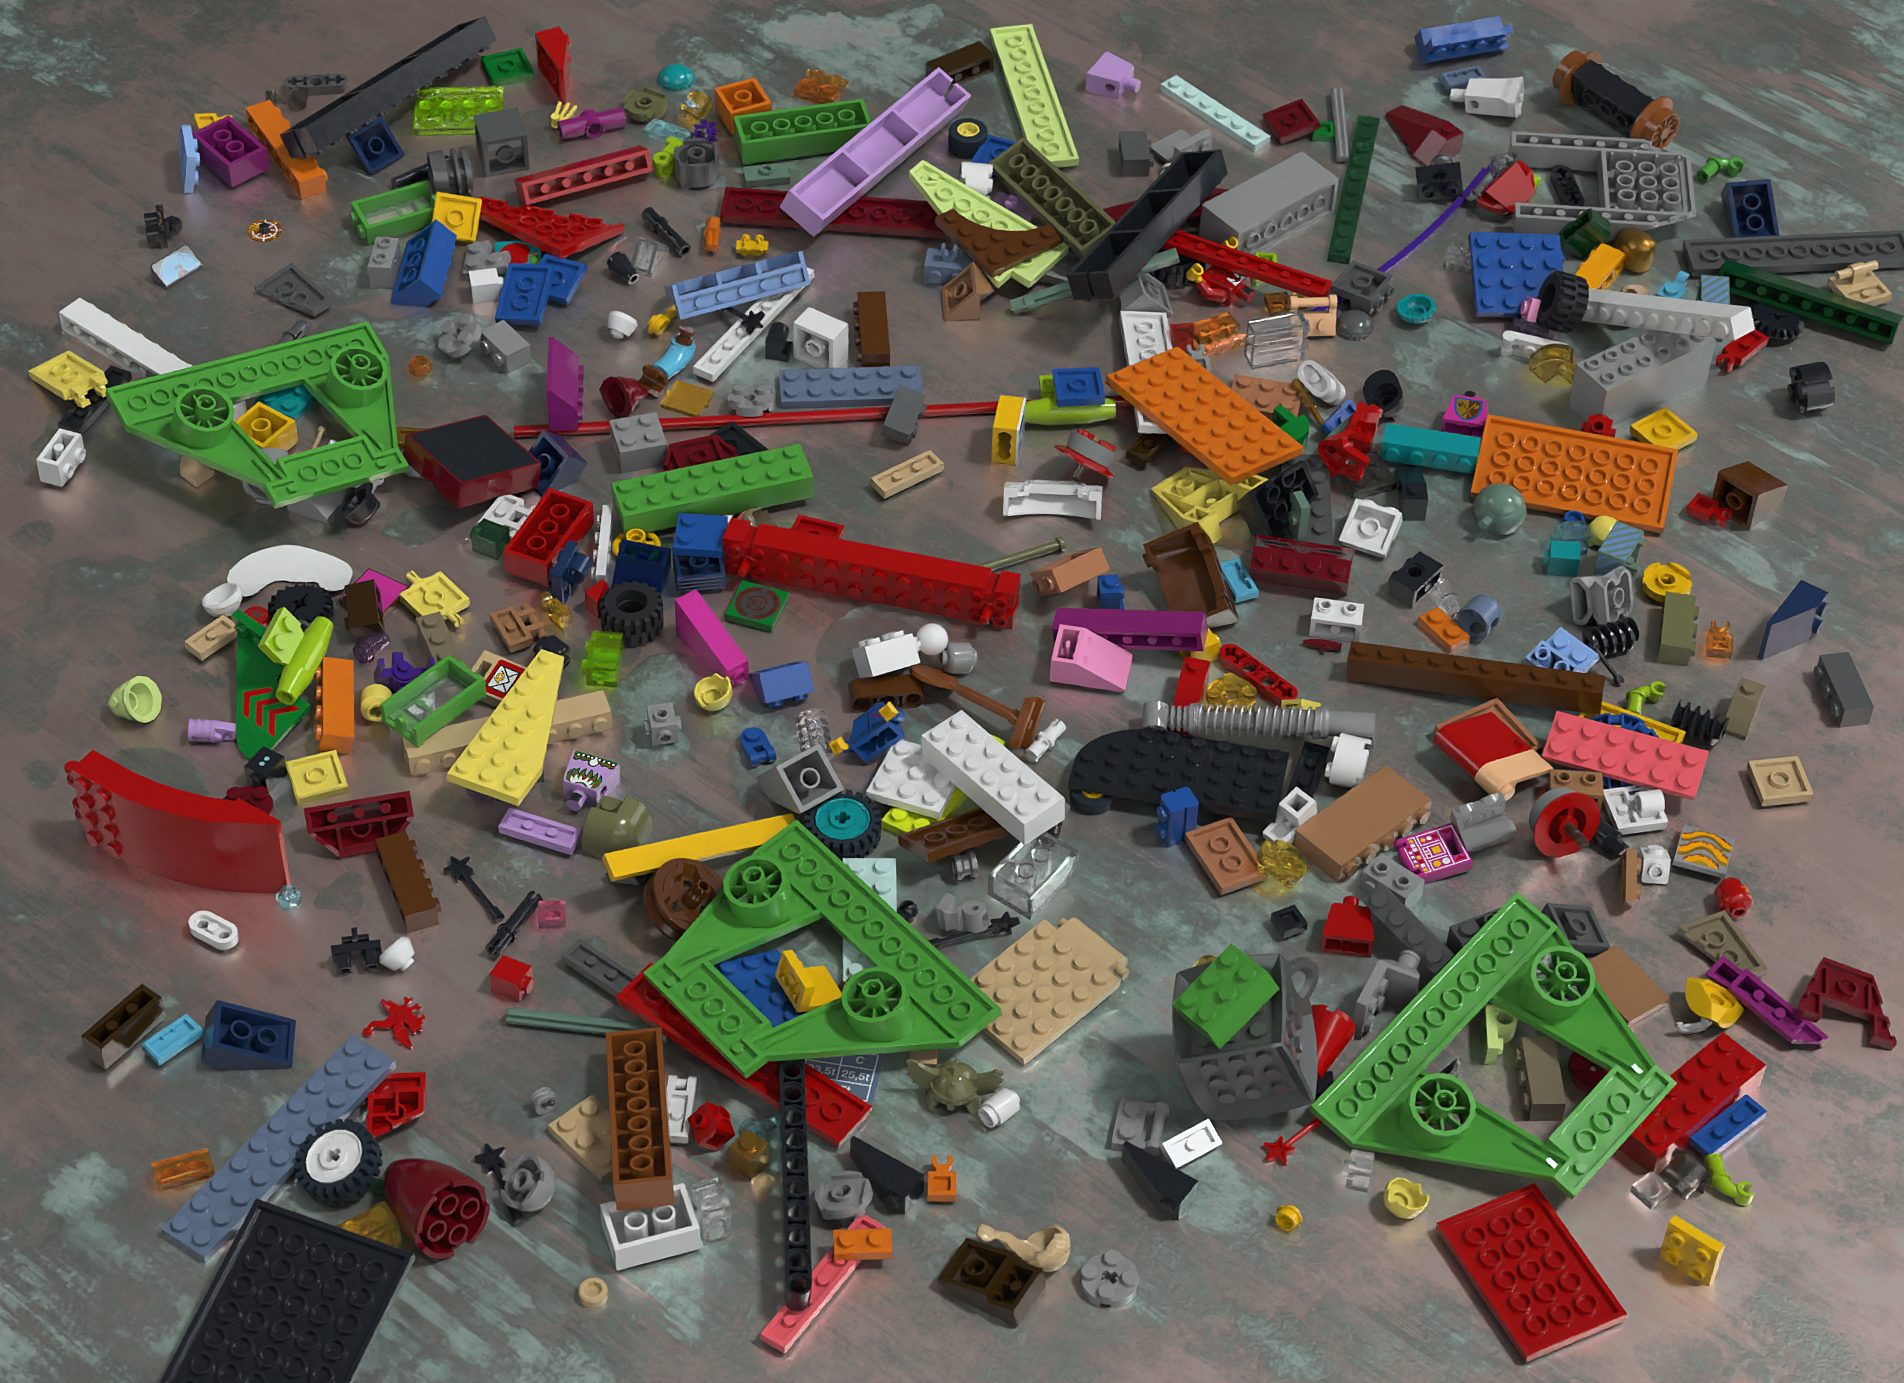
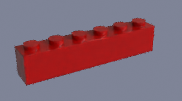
M639 145L516 178L514 181L519 201L529 205L651 172L653 169L649 150Z

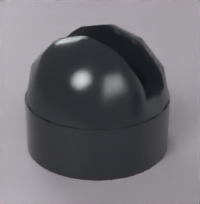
M904 900L899 903L897 913L910 924L918 918V907L913 901Z

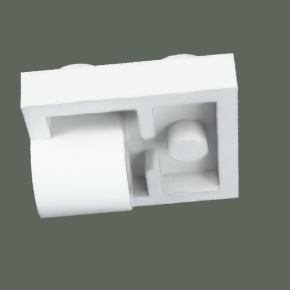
M1634 785L1604 790V806L1613 827L1621 832V835L1667 829L1668 819L1664 812L1665 801L1660 789L1634 788L1637 786ZM1631 791H1640V792H1636V793L1633 794V795H1629V793H1628V792H1631Z

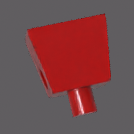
M1346 896L1343 899V904L1333 903L1331 905L1322 933L1320 952L1371 958L1374 943L1371 911L1366 906H1359L1358 898Z

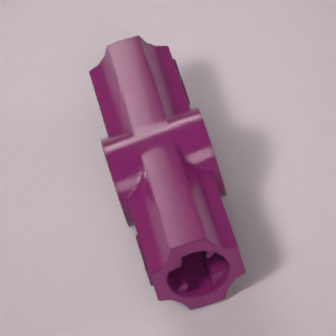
M622 107L602 112L587 109L579 117L558 121L557 128L561 140L587 135L589 138H597L606 130L624 127L626 125V118Z

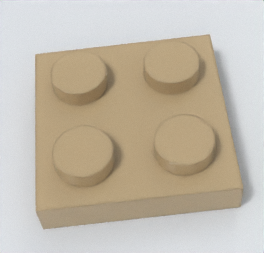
M1798 756L1748 761L1747 770L1761 806L1812 801L1814 794Z

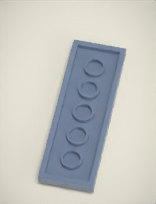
M920 366L779 370L781 409L889 406L893 402L899 385L923 394Z

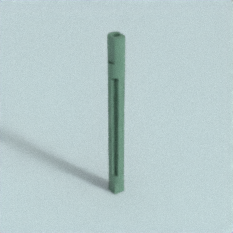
M1176 248L1155 254L1147 262V265L1137 273V276L1179 263L1180 260ZM1064 282L1012 299L1010 303L1015 315L1073 297L1069 282Z

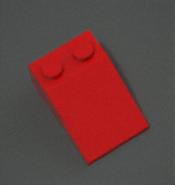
M559 26L535 33L537 67L558 100L564 105L567 100L570 76L569 64L572 63L570 53L568 52V47L571 46L568 34H564Z

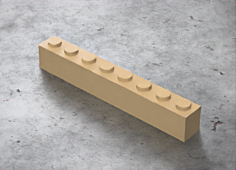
M601 690L557 700L548 744L613 729L612 712L604 691ZM490 716L442 727L424 740L423 745L419 748L402 737L404 756L411 776L452 767Z

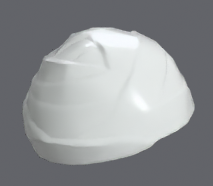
M236 583L219 585L203 597V607L207 613L216 618L222 615L229 617L239 609L242 601V590Z

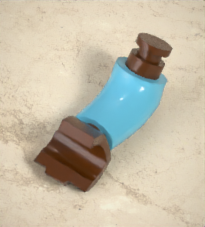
M680 325L678 328L679 333H677L676 337L671 338L669 348L665 354L652 366H643V375L638 381L641 386L647 389V395L655 397L662 395L668 385V379L679 373L691 362L696 348V344L693 342V335L696 332L694 328Z

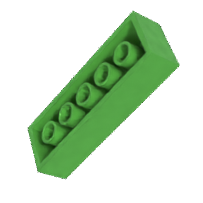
M863 99L733 116L734 139L743 165L836 152L872 122Z

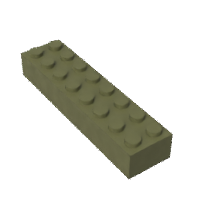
M1024 137L988 163L993 165L992 172L996 180L1010 194L1018 196V201L1043 225L1050 224L1063 236V243L1069 245V249L1080 260L1116 223Z

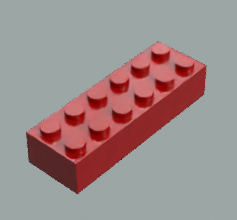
M1722 1032L1670 1075L1677 1084L1618 1149L1653 1176L1689 1146L1690 1136L1745 1094L1749 1095L1761 1085L1766 1064Z

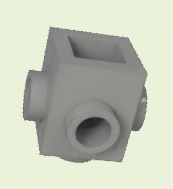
M672 702L647 705V720H644L643 723L645 735H650L652 745L678 742L677 731H682L680 715L675 716Z

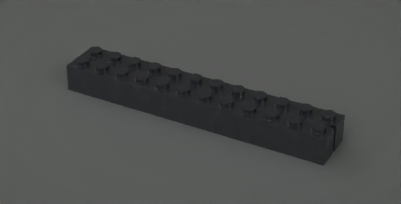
M480 17L456 25L279 134L291 158L301 156L302 159H305L313 154L317 156L327 151L326 146L329 144L333 146L343 141L342 136H350L358 131V126L361 125L363 127L372 123L374 116L380 117L388 112L387 108L390 106L394 108L402 104L403 98L406 97L408 99L418 94L417 89H425L431 86L433 79L439 80L448 75L446 71L449 69L453 71L461 67L462 61L467 62L474 59L476 52L482 53L490 49L489 44L497 39L486 17Z
M1221 149L1182 152L1067 274L1074 301L1084 300V302H1090L1095 299L1110 301L1118 297V294L1127 287V284L1137 276V273L1147 265V262L1166 244V241L1175 234L1176 230L1185 223L1186 219L1194 213L1196 208L1203 203L1206 197L1226 177L1228 171Z

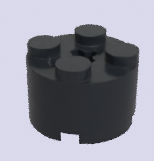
M1824 361L1789 368L1791 384L1787 386L1790 398H1795L1796 410L1799 414L1834 405L1835 388H1830L1829 380L1833 378L1828 365Z

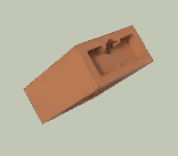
M1096 547L1077 551L1030 573L1034 590L1039 596L1062 593L1110 570L1102 548Z

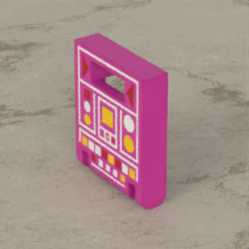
M1453 823L1398 839L1393 844L1403 867L1424 879V884L1473 869V860ZM1452 842L1459 853L1454 856L1448 848Z

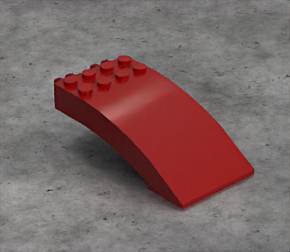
M95 750L88 753L80 762L75 760L66 762L64 769L67 773V782L75 788L77 794L72 802L73 808L76 810L75 817L83 823L85 838L92 846H98L107 851L112 857H118L149 873L197 887L243 893L290 894L292 892L280 820L240 798L236 801L207 797L155 782L125 768Z

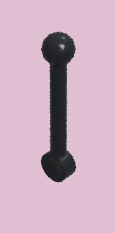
M1594 641L1589 642L1588 647L1599 655L1601 662L1614 677V683L1618 686L1623 684V676L1615 672L1599 651L1597 643Z

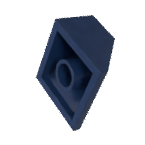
M382 116L358 129L356 133L346 136L369 176L405 155Z

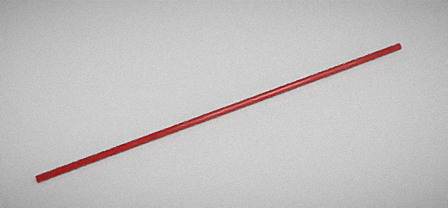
M1121 395L1105 396V398L1115 399L1116 407L1133 406ZM999 401L927 405L923 417L996 413ZM890 407L763 413V415L756 417L716 415L659 418L662 430L724 427L732 421L738 426L873 420L886 419ZM609 421L578 422V430L549 431V424L514 426V438L538 437L543 430L556 435L610 433Z

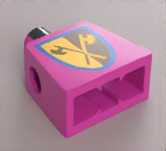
M1466 391L1463 396H1452L1443 416L1441 431L1480 437V442H1482L1488 414L1487 401L1477 398V394L1473 391Z

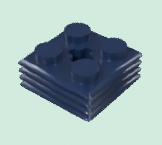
M672 547V561L678 592L689 593L695 589L717 590L726 587L723 557L673 555Z

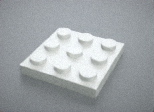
M901 739L891 746L869 785L866 796L876 802L940 820L957 786L922 757V745Z

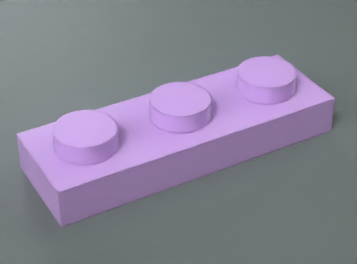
M513 808L508 809L498 826L499 833L569 855H572L582 838L581 829Z

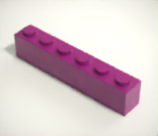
M1057 608L1052 625L1054 643L1059 625L1062 624L1086 628L1123 649L1204 651L1208 633L1206 613L1187 611Z

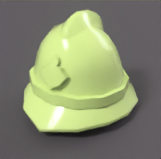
M136 676L112 692L107 707L118 717L146 723L155 720L161 711L162 696L157 684L149 677Z

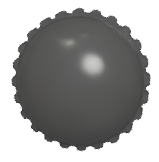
M1348 310L1336 318L1337 335H1340L1345 340H1365L1372 335L1374 330L1373 320H1371L1369 315L1360 310Z

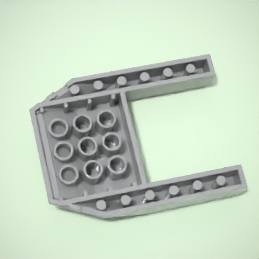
M1511 131L1508 149L1509 160H1515L1512 153L1517 152L1519 160H1522L1528 167L1552 169L1557 165H1564L1571 170L1597 171L1600 208L1515 202L1512 233L1558 235L1565 226L1574 222L1581 213L1591 208L1610 221L1612 232L1606 241L1601 242L1606 243L1615 240L1621 232L1629 228H1637L1646 232L1696 216L1691 157L1689 155L1675 152L1665 146L1663 149L1654 147L1651 141L1645 139Z

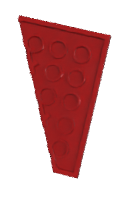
M482 196L478 198L482 199L479 219L560 259L583 251L585 248L597 245L624 232V224L620 222L616 225L604 224L603 219L590 218L572 213L567 217L556 215L555 210L542 209L522 204L521 208L508 206L507 201L494 200Z

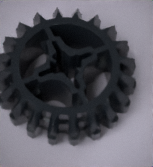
M1160 248L1156 254L1167 250ZM1178 254L1179 263L1157 269L1149 274L1162 284L1167 283L1168 287L1176 285L1178 288L1182 284L1187 287L1188 283L1195 284V281H1190L1187 278V271L1195 263H1198L1203 267L1204 272L1206 263Z

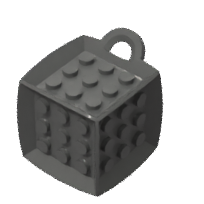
M1280 953L1247 955L1269 973L1279 987V990L1221 1049H1218L1185 1022L1172 1005V1032L1176 1064L1189 1095L1209 1120L1261 1117L1296 1109L1315 1101L1317 1045L1309 998L1318 983L1319 969L1312 960L1306 957H1299L1289 962ZM1212 962L1179 971L1176 974L1173 1002ZM1298 972H1303L1306 977L1305 983L1297 993L1291 977Z

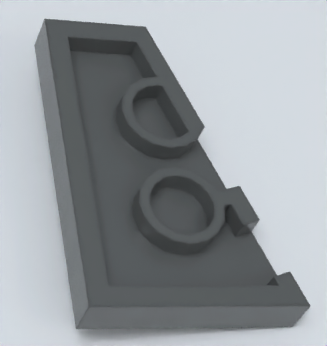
M290 263L255 287L257 294L314 317L333 305L332 298L293 263Z

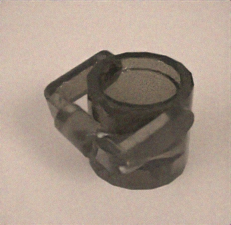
M1678 1147L1672 1152L1669 1164L1658 1174L1661 1181L1683 1200H1686L1695 1190L1703 1194L1710 1188L1713 1178L1699 1161Z

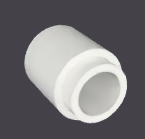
M1001 1088L982 1103L981 1108L978 1110L979 1117L990 1128L1000 1126L1020 1110V1099L1013 1090Z

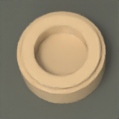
M588 1278L579 1286V1300L586 1307H600L608 1299V1287L602 1279Z

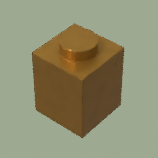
M745 1129L728 1147L729 1167L750 1181L769 1163V1142L748 1129Z

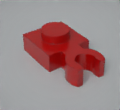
M1699 492L1686 508L1687 514L1706 523L1710 519L1714 520L1715 524L1720 527L1726 526L1727 519L1731 520L1733 511L1728 508H1719L1720 502Z

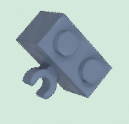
M945 243L941 244L940 249L928 248L924 263V283L945 285L971 264L973 260L965 252L958 251L957 244H954L953 250H946Z

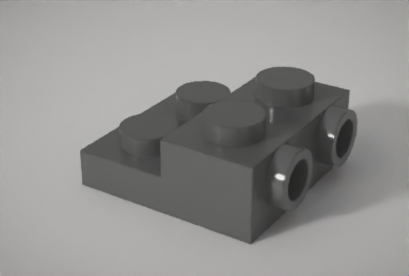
M1353 260L1332 283L1330 292L1349 299L1350 308L1371 315L1374 310L1377 312L1381 310L1384 299L1392 297L1395 287L1393 286L1392 275Z
M1547 903L1541 912L1560 928L1572 947L1578 952L1601 954L1610 948L1591 906Z

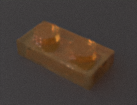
M208 1148L151 1163L159 1192L208 1179L215 1174Z

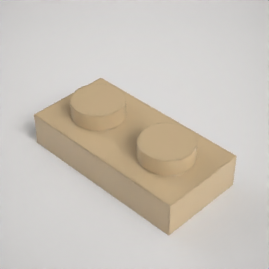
M222 615L185 640V648L203 661L237 637V632L234 629L235 623Z

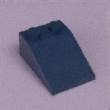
M1771 179L1729 182L1725 184L1721 192V199L1732 238L1780 236Z
M1801 580L1767 622L1758 658L1764 660L1808 642L1813 634L1817 635L1824 623L1821 617L1824 616L1829 605L1826 603L1828 592Z
M216 1000L205 1018L201 1063L226 1070L290 1069L293 1063L296 1020Z

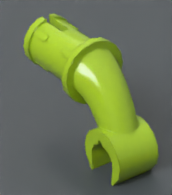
M1654 681L1651 685L1640 686L1626 693V710L1641 715L1642 704L1646 701V698L1653 703H1660L1662 701L1666 685L1660 681Z
M1712 1153L1705 1157L1704 1163L1709 1173L1708 1183L1710 1187L1716 1188L1723 1194L1732 1197L1741 1206L1749 1205L1755 1193H1749L1753 1184L1741 1181L1736 1185L1731 1182V1177L1726 1173L1723 1158L1720 1154Z

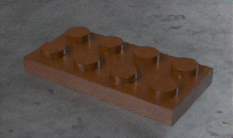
M979 807L898 835V845L925 862L934 863L938 862L940 858L958 855L963 850L981 847L984 843L992 840L1003 839L1011 833Z

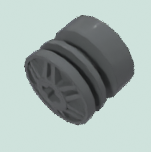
M466 147L459 148V158H457L455 149H450V159L447 160L442 150L427 152V165L433 195L437 194V192L450 194L451 186L455 187L458 195H462V185H464L467 194L473 193L474 170Z

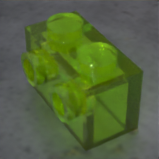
M592 631L591 641H586L585 656L588 657L587 660L583 659L582 675H586L587 685L617 687L624 652L623 633Z

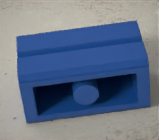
M1187 786L1177 789L1176 792L1171 791L1162 794L1160 806L1156 809L1159 822L1155 825V831L1158 838L1163 839L1168 847L1179 845L1181 841L1185 843V833L1196 829L1199 802Z

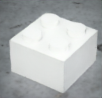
M810 307L793 322L794 358L818 369L840 368L848 360L847 323Z

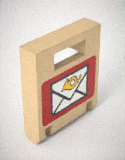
M484 650L471 669L474 673H480L482 669L486 673L483 677L486 682V698L484 700L481 698L480 700L497 707L527 667Z

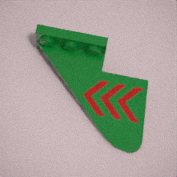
M237 609L231 615L235 623L234 629L237 632L236 739L239 750L249 761L263 746L273 750L309 711L311 705L300 697L292 705L284 704L276 698L278 680L281 677L284 665L274 663L258 647L266 628Z

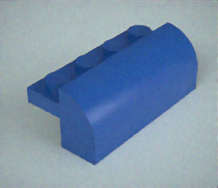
M1500 16L1421 29L1414 36L1423 62L1431 63L1508 49L1507 39L1513 34L1511 25L1503 26Z

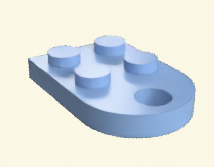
M180 125L179 163L184 193L194 192V184H198V171L195 170L196 166L200 164L199 152H197V139H193L190 125Z

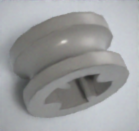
M542 1087L531 1095L530 1103L537 1114L544 1115L556 1108L558 1098L550 1087Z

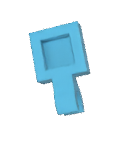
M1680 271L1674 283L1666 281L1658 290L1656 296L1684 299L1687 294V289L1685 288L1688 285L1685 281L1689 274Z

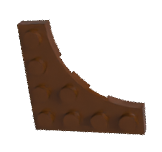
M954 209L935 217L934 224L991 278L1061 245L1063 242V236L1050 224L1030 230L1006 231L977 224L965 218Z

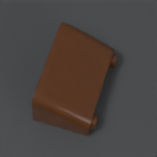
M1199 522L1143 544L1146 552L1143 554V559L1147 567H1152L1156 572L1169 611L1205 612L1209 629L1230 625L1239 621V616L1212 540Z

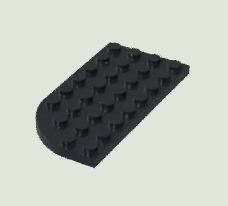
M1150 728L1121 730L1105 734L1090 741L1077 753L1069 777L1068 788L1160 804L1162 794L1171 791L1176 792L1177 789L1187 786L1199 802V811L1275 823L1289 753L1276 749L1258 748L1252 745H1240L1227 741H1216L1202 737L1180 735L1173 732L1156 731Z

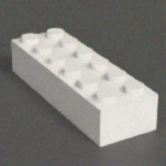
M962 710L921 735L922 757L1023 845L1028 844L1065 819V798Z

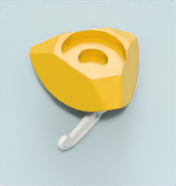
M1689 977L1685 985L1686 1000L1691 1010L1702 1017L1700 1022L1686 1025L1678 1022L1675 1025V1029L1682 1034H1693L1705 1030L1713 1022L1721 1028H1728L1738 1020L1744 1011V1007L1724 987L1708 979Z

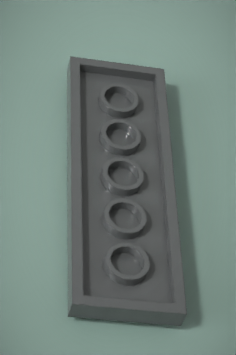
M1301 454L1281 463L1280 472L1300 460L1305 461L1319 493L1310 504L1305 542L1333 546L1329 469L1322 462L1318 454ZM1288 527L1283 533V538L1295 540Z

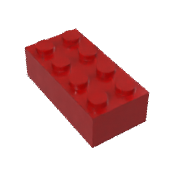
M549 488L504 548V571L549 587L552 581H549V572L552 566H556L560 550H564L568 540L578 542L579 545L593 526V502Z

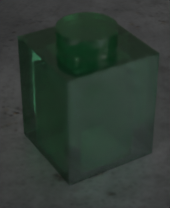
M483 518L470 532L472 551L498 561L503 555L504 548L510 542L509 528Z

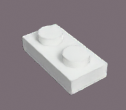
M1207 1119L1162 1143L1159 1147L1168 1163L1178 1169L1223 1143L1210 1120Z

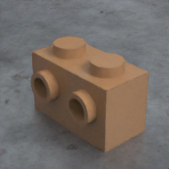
M1550 769L1546 786L1547 792L1555 788H1569L1574 792L1587 794L1594 799L1601 811L1604 798L1602 772Z

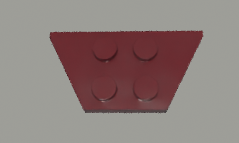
M716 434L676 442L668 446L667 457L663 464V472L733 458L739 455L736 448L726 444Z

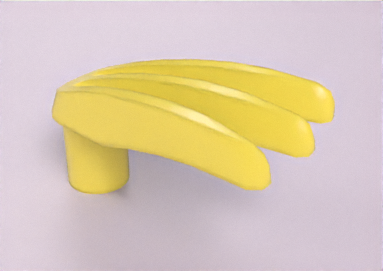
M558 102L555 113L551 115V126L554 129H558V121L572 118L577 110L576 105L566 115L570 103H566L559 115L562 102Z

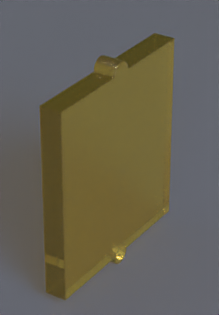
M677 380L671 390L667 391V396L662 401L661 408L690 417L701 416L704 410L709 408V403L714 397L715 391Z

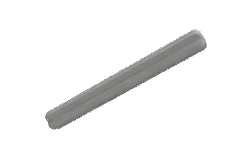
M1333 87L1330 96L1335 131L1336 159L1339 163H1346L1349 151L1343 90L1340 87Z

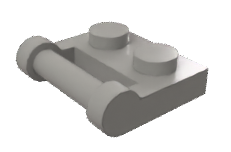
M1121 1098L1111 1141V1149L1122 1151L1123 1143L1128 1141L1155 1157L1159 1156L1162 1151L1159 1146L1161 1145L1165 1118L1169 1116L1170 1106L1165 1102L1152 1104ZM1146 1116L1154 1117L1150 1139L1147 1142L1141 1141Z

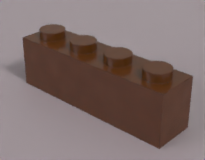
M885 291L857 292V302H853V316L858 315V317H854V331H859V333H855V345L860 347L856 348L857 362H861L862 367L890 366Z
M406 831L375 839L378 860L407 933L439 925L438 913L442 912L438 897H432V893H434L430 878L425 879L424 877L426 870L423 860H417L418 850L415 841L409 840Z

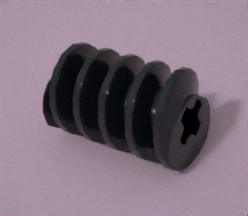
M1626 617L1624 620L1619 619L1615 622H1608L1606 625L1599 624L1597 627L1592 626L1588 629H1583L1582 639L1586 646L1591 641L1596 642L1599 651L1603 656H1606L1607 651L1610 654H1614L1616 648L1620 652L1625 650V646L1627 649H1633L1634 641L1639 640V629L1633 618Z
M1681 699L1673 713L1671 726L1677 729L1680 726V730L1686 731V733L1690 730V737L1695 738L1700 733L1699 739L1702 742L1706 741L1709 737V745L1714 746L1718 741L1720 743L1730 718L1727 717L1723 722H1720V714L1717 713L1712 719L1710 718L1709 709L1702 715L1701 706L1698 705L1692 711L1691 702L1682 707Z

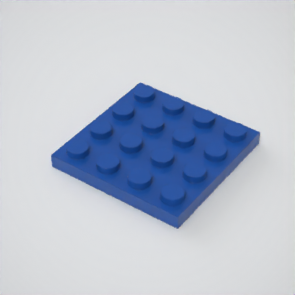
M1470 232L1468 235L1476 317L1522 318L1520 308L1522 302L1526 301L1527 296L1537 298L1539 290L1549 274L1554 272V270L1563 271L1559 235Z
M778 950L722 961L713 965L771 1022L772 1028L809 1012L797 1013L775 977L781 953Z

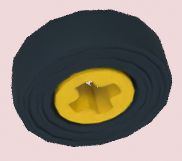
M1070 789L1069 792L1072 805L1077 810L1091 815L1102 814L1110 810L1116 799V796L1096 793L1089 794L1087 791Z

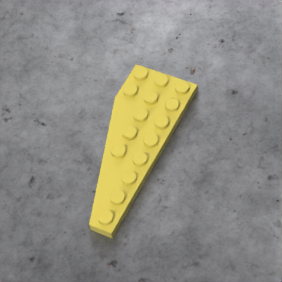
M543 649L538 652L447 772V781L516 806L520 805L543 772L555 703L557 702L558 688L564 666L563 656Z

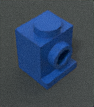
M1117 574L1098 576L1096 598L1099 609L1125 610L1123 599L1125 598L1124 585L1119 584L1120 580Z

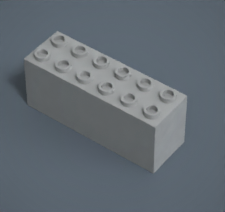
M1301 151L1202 204L1199 237L1222 244L1225 240L1229 243V239L1234 236L1238 240V246L1235 249L1252 255L1255 252L1263 253L1334 214L1339 178Z
M1648 330L1576 364L1568 406L1586 422H1588L1590 414H1603L1613 420V426L1707 382L1716 340L1712 337L1658 330Z

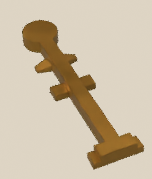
M1294 379L1291 387L1298 391V395L1305 403L1304 406L1309 409L1320 427L1324 420L1316 409L1318 404L1311 401L1309 398L1311 393L1304 390V384L1299 379Z

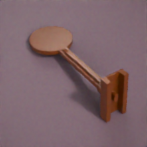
M911 665L909 673L915 678L937 687L951 689L959 696L1008 719L1009 723L1015 725L1009 746L1020 749L1021 745L1028 748L1032 744L1046 700L1040 697H1028L1024 699L1020 711L1017 709L1013 710L967 686L959 685L958 680L954 676L942 670L925 665Z

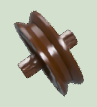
M687 858L669 860L646 883L643 894L646 912L654 926L663 935L677 942L701 914L698 912L699 909L702 908L704 910L724 887L723 880L711 868L696 860ZM684 883L688 884V890L683 889Z

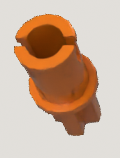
M710 216V219H706V229L703 232L705 249L712 252L717 250L718 240L721 238V231L719 229L720 219L716 216Z

